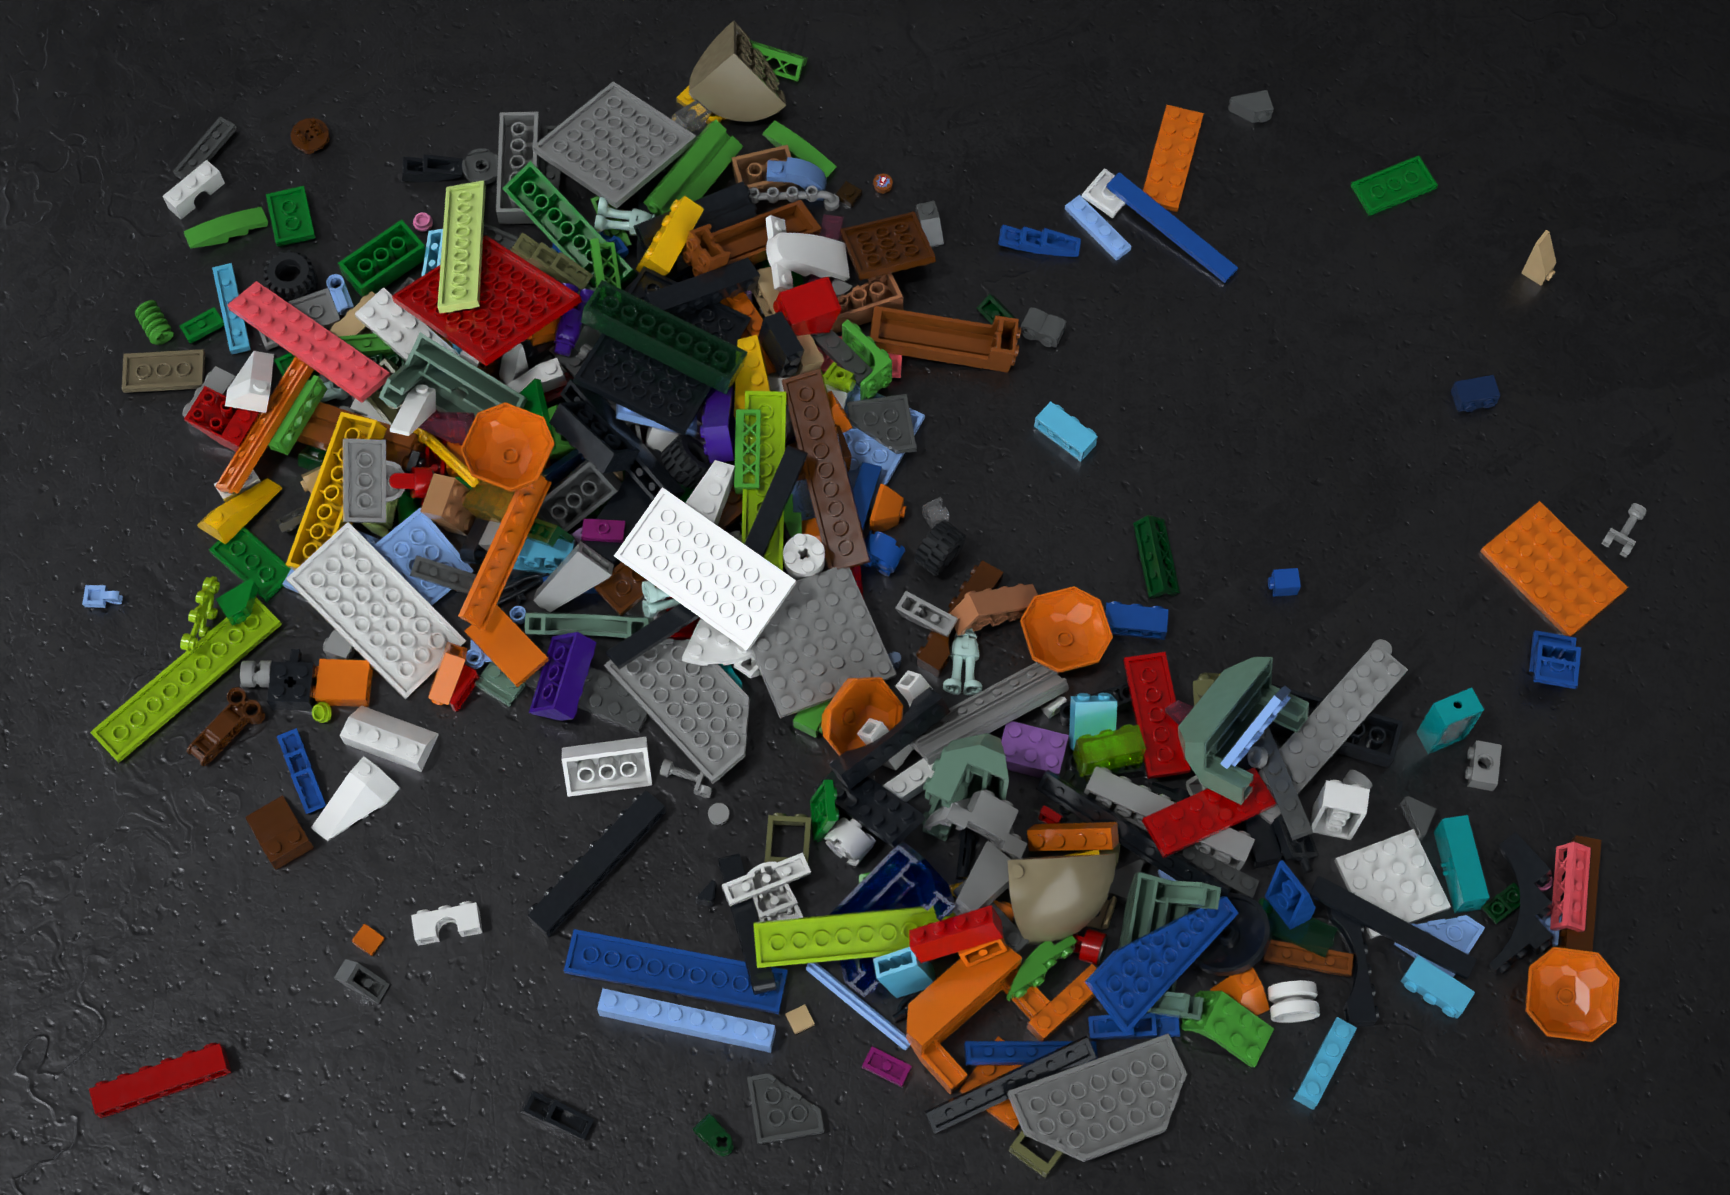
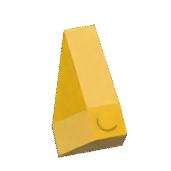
M267 478L212 510L197 526L226 545L282 490V487Z

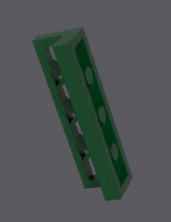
M1147 515L1134 522L1133 525L1148 596L1153 599L1164 593L1176 596L1180 594L1165 520ZM1155 524H1158L1159 531L1156 529ZM1167 580L1171 583V588L1168 587Z
M535 518L526 539L553 547L558 539L572 543L574 537L558 525Z

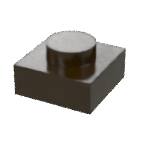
M846 181L835 195L838 196L840 202L852 208L862 195V190Z

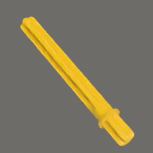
M420 425L414 431V433L418 434V441L425 444L471 487H476L480 483V480L472 477L469 469L435 438L430 429H425Z

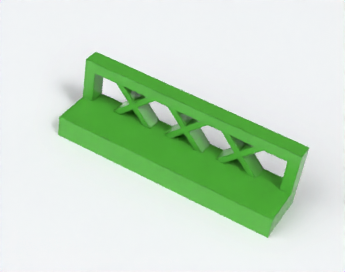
M749 40L754 49L758 48L763 56H769L766 59L767 62L772 58L778 60L781 67L772 69L775 75L799 81L802 67L807 63V57ZM789 64L798 65L796 75L789 74L785 66Z
M598 238L590 239L591 255L601 321L610 320L614 315L609 314V306L612 302L619 306L623 297L614 242L599 243ZM611 248L612 254L606 260L601 256L600 249ZM607 265L614 270V274L610 278L603 273V269ZM609 284L617 288V292L613 297L606 293V288Z
M374 333L339 336L340 339L366 357L382 353L384 356L396 353Z
M314 375L311 380H307L268 446L272 450L286 455L290 453L327 391L319 376Z
M736 409L735 494H743V489H760L761 409ZM745 415H756V422L751 427L744 422ZM749 433L756 437V441L750 447L744 442V438ZM749 452L756 457V460L750 466L744 462V457ZM750 471L755 476V483H743V477Z

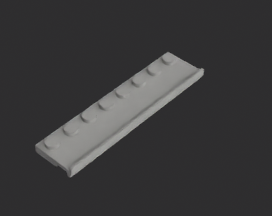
M1035 662L949 708L950 713L916 738L910 745L931 765L935 762L936 758L940 759L944 746L947 747L951 740L985 733L989 734L1068 691L1067 680L1061 678L1056 672Z

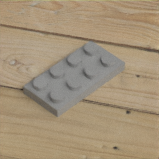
M328 288L288 302L326 329L331 328L336 322L340 321ZM259 331L266 350L280 346Z

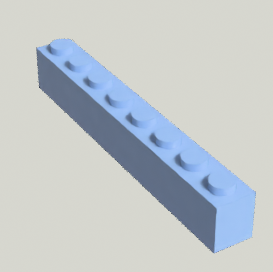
M602 988L597 1008L599 1016L769 1053L772 1051L776 1033L775 1025Z

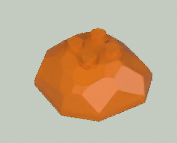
M504 402L477 413L460 450L472 477L514 492L539 480L555 446V442L544 417Z
M1075 586L1034 596L1020 619L1032 660L1056 673L1099 663L1113 639L1101 600Z
M882 677L848 678L822 714L821 727L823 737L839 756L846 751L863 747L866 744L857 733L867 720L871 718L881 721L890 731L902 719L903 704Z
M1552 947L1529 966L1525 1011L1548 1037L1593 1042L1617 1022L1619 977L1597 952Z

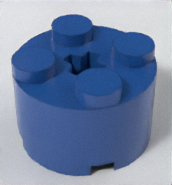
M870 530L865 538L871 562L863 565L866 567L874 566L878 568V572L889 576L890 573L895 571L905 553V548L902 545L900 548L896 546L897 541L892 537L879 531L873 534L872 530Z

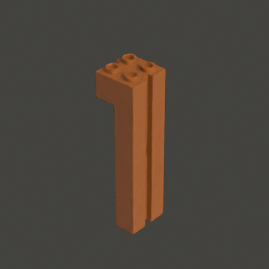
M798 200L713 233L710 232L712 228L710 224L691 230L681 255L689 267L693 266L694 276H698L745 258H749L753 265L767 260L766 245L768 236L765 218L770 215L785 220L786 233H804L819 236L822 228L802 200Z
M874 306L869 336L880 350L884 349L890 354L1009 372L1010 366H1014L1015 359L1018 356L1019 345H1017V341L1020 338L1021 327H1018L1019 319L996 315L991 325Z
M320 402L297 441L327 451L340 413L361 415ZM380 422L387 428L383 440H386V460L399 464L405 472L412 451L417 450L425 453L426 447L418 441V434L412 433L410 436L393 433L390 432L391 425Z

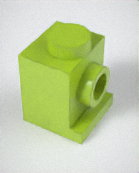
M835 362L830 365L823 375L825 384L846 393L852 391L856 384L854 373L837 366Z

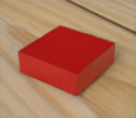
M1044 805L1038 819L1046 824H1060L1062 815Z

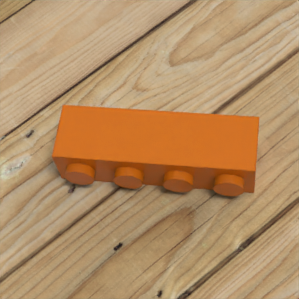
M1117 822L1034 824L1027 830L1029 851L1113 850L1119 844Z
M1093 964L1028 1022L1027 1029L1038 1041L1049 1039L1095 996L1085 983L1086 979L1097 969Z

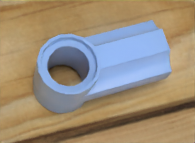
M333 274L327 279V287L338 315L345 316L348 310L354 308L343 277L339 274Z

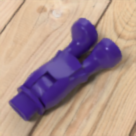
M562 283L563 285H565L566 287H568L569 289L578 294L579 289L577 286L569 283ZM582 289L579 293L582 302L577 305L576 309L573 308L560 316L555 331V353L570 356L571 350L575 348V344L580 337L582 323L586 318V310L589 305L597 300L598 294L595 291Z

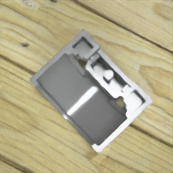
M986 789L974 792L972 798L952 803L950 808L943 806L937 809L928 817L923 826L929 831L938 824L950 827L953 823L957 825L956 830L958 831L967 827L988 838L994 846L1011 860L1021 859L1027 843L1014 833L1012 827L1019 810L1014 808L1011 802L994 797L995 794Z

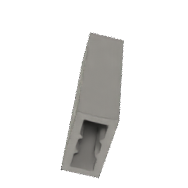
M580 541L536 590L533 601L540 608L552 612L608 579L612 575L614 565Z
M987 841L953 906L952 911L956 915L989 906L1009 887L1008 860L1011 859L991 842Z

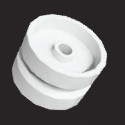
M1299 980L1281 982L1268 987V999L1275 1003L1270 1007L1272 1021L1294 1023L1312 1020L1320 1016L1319 1003L1313 1000L1318 995L1316 983Z

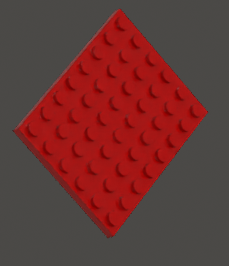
M487 235L483 237L479 307L439 313L440 265L392 295L394 303L485 366L494 362L497 358L509 352L512 348L582 302L579 294Z

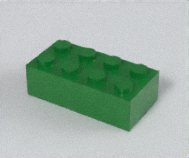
M400 220L338 262L344 278L361 297H364L371 291L375 294L378 293L383 287L385 288L423 262L426 248L405 222Z

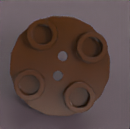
M314 117L306 118L293 126L291 141L298 150L303 151L305 154H312L322 149L330 141L329 130L321 120Z

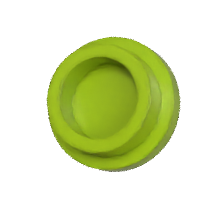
M326 702L317 703L312 708L313 718L320 723L328 722L332 716L330 705Z

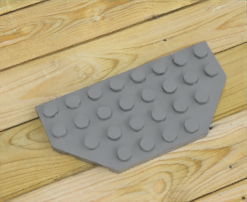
M666 639L620 670L609 660L604 665L609 673L712 784L745 757L750 705L749 696L718 664L702 666L682 661V656L690 639H686V641Z
M1168 1033L1009 1090L1007 1096L1025 1136L1085 1162L1165 1132L1187 1072Z

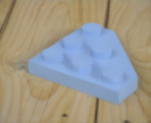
M1467 915L1446 920L1439 919L1428 921L1427 923L1411 924L1466 954H1469L1485 929L1484 926ZM1396 942L1394 943L1395 946H1397L1413 958L1417 957V953L1401 946ZM1422 957L1451 977H1454V973Z

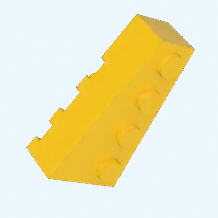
M683 196L680 200L676 199L670 207L672 211L662 221L661 229L655 234L651 245L646 250L635 270L640 272L643 266L663 276L667 275L683 249L689 232L694 229L704 208L686 196Z
M757 335L738 339L735 420L736 409H745V391H771L764 356Z

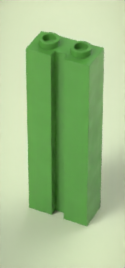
M715 119L705 127L697 137V140L685 151L643 203L650 212L658 216L670 211L673 202L676 199L680 200L683 196L688 197L692 201L702 198L732 161L731 157H735L743 145L733 135L730 137L726 133V129Z

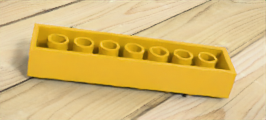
M344 412L340 413L286 562V566L295 571L347 523L343 522V439L383 440L387 428L377 420Z

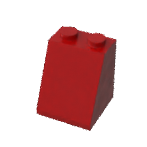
M823 277L779 292L773 304L775 313H783L796 336L829 333L841 311V306L829 277Z

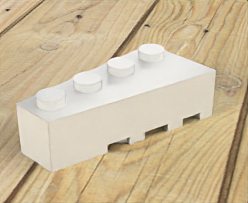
M715 460L685 504L718 526L734 482L735 466Z

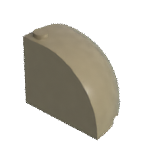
M735 21L731 22L713 40L698 60L690 77L689 94L695 101L698 100L708 110L720 117L742 122L764 119L779 112L786 106L785 95L782 90L779 91L778 85L780 83L758 48L754 49L749 41L750 37Z
M1116 854L1048 856L1008 860L1011 904L1016 924L1023 938L1028 939L1029 944L1033 946L1041 945L1045 941L1055 943L1078 933L1096 917L1108 898L1107 894L1115 875Z

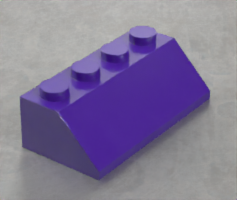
M579 632L552 636L546 655L549 661L543 665L529 710L530 714L559 721L574 719L597 642Z

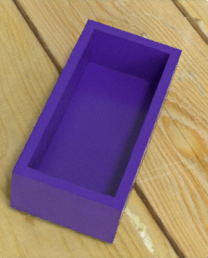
M733 384L713 386L705 399V405H703V426H700L701 438H705L704 454L705 456L708 455L710 463H713L715 460L720 462L734 461L736 420L734 417L735 394Z

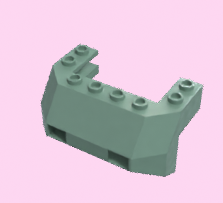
M421 332L405 365L387 378L378 397L388 406L397 408L404 402L407 394L416 385H427L429 388L436 389V410L469 430L478 412L504 402L523 409L528 400L523 395Z
M1252 657L1223 670L1178 726V736L1185 759L1202 785L1240 805L1253 791V788L1249 786L1253 780V774L1233 765L1226 769L1220 763L1273 696L1280 690L1272 685L1273 657ZM1289 693L1288 696L1291 699L1277 713L1278 715L1273 722L1297 733L1308 719L1309 702Z
M985 733L951 740L947 747L944 746L940 759L936 758L932 770L934 773L932 778L928 777L923 787V790H926L925 798L930 799L929 805H931L929 813L925 811V820L921 824L924 826L928 817L937 809L943 806L950 808L952 803L972 798L974 792L983 789L993 792L995 794L994 797L1000 800H1006L1009 777L1006 757L1000 738ZM952 823L950 827L938 824L933 826L930 831L923 827L922 832L946 841L954 824Z
M1141 872L1136 873L1127 896L1119 948L1186 915L1188 908L1218 910L1221 887L1202 882L1171 881ZM1175 981L1147 1011L1148 1013L1169 1017L1200 1020L1204 998L1176 993L1175 987L1177 982Z

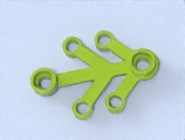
M215 576L211 578L206 577L202 590L197 592L196 603H200V605L189 613L188 621L193 622L194 626L191 634L184 633L181 638L180 648L183 650L191 651L197 648L198 638H196L198 630L200 638L211 631L210 627L206 626L207 619L215 620L217 617L218 609L213 608L214 594H217L220 588V582H218Z

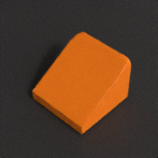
M363 924L352 939V942L355 946L372 956L385 938L367 924Z

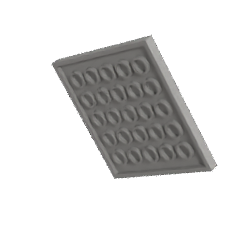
M612 82L532 148L538 156L597 196L605 198L607 203L617 209L691 147L697 140V137L617 83Z
M835 567L797 580L793 589L750 648L780 718L832 700L848 678L879 676L886 681L895 678L897 675L850 567L838 570Z

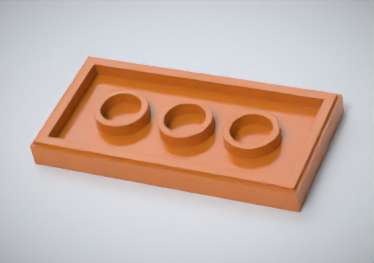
M497 604L485 630H480L474 625L469 626L465 630L470 639L517 688L549 661L548 657Z

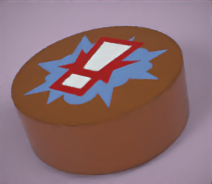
M878 174L873 181L874 189L881 194L888 193L893 186L892 178L888 174Z

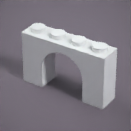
M909 670L896 684V688L907 700L909 707L913 699L931 687L921 674ZM869 718L857 735L868 745L888 733L889 729L883 722ZM910 744L885 762L883 766L897 770L914 748Z

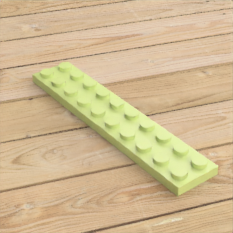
M484 180L446 187L438 293L439 313L479 307L486 192Z

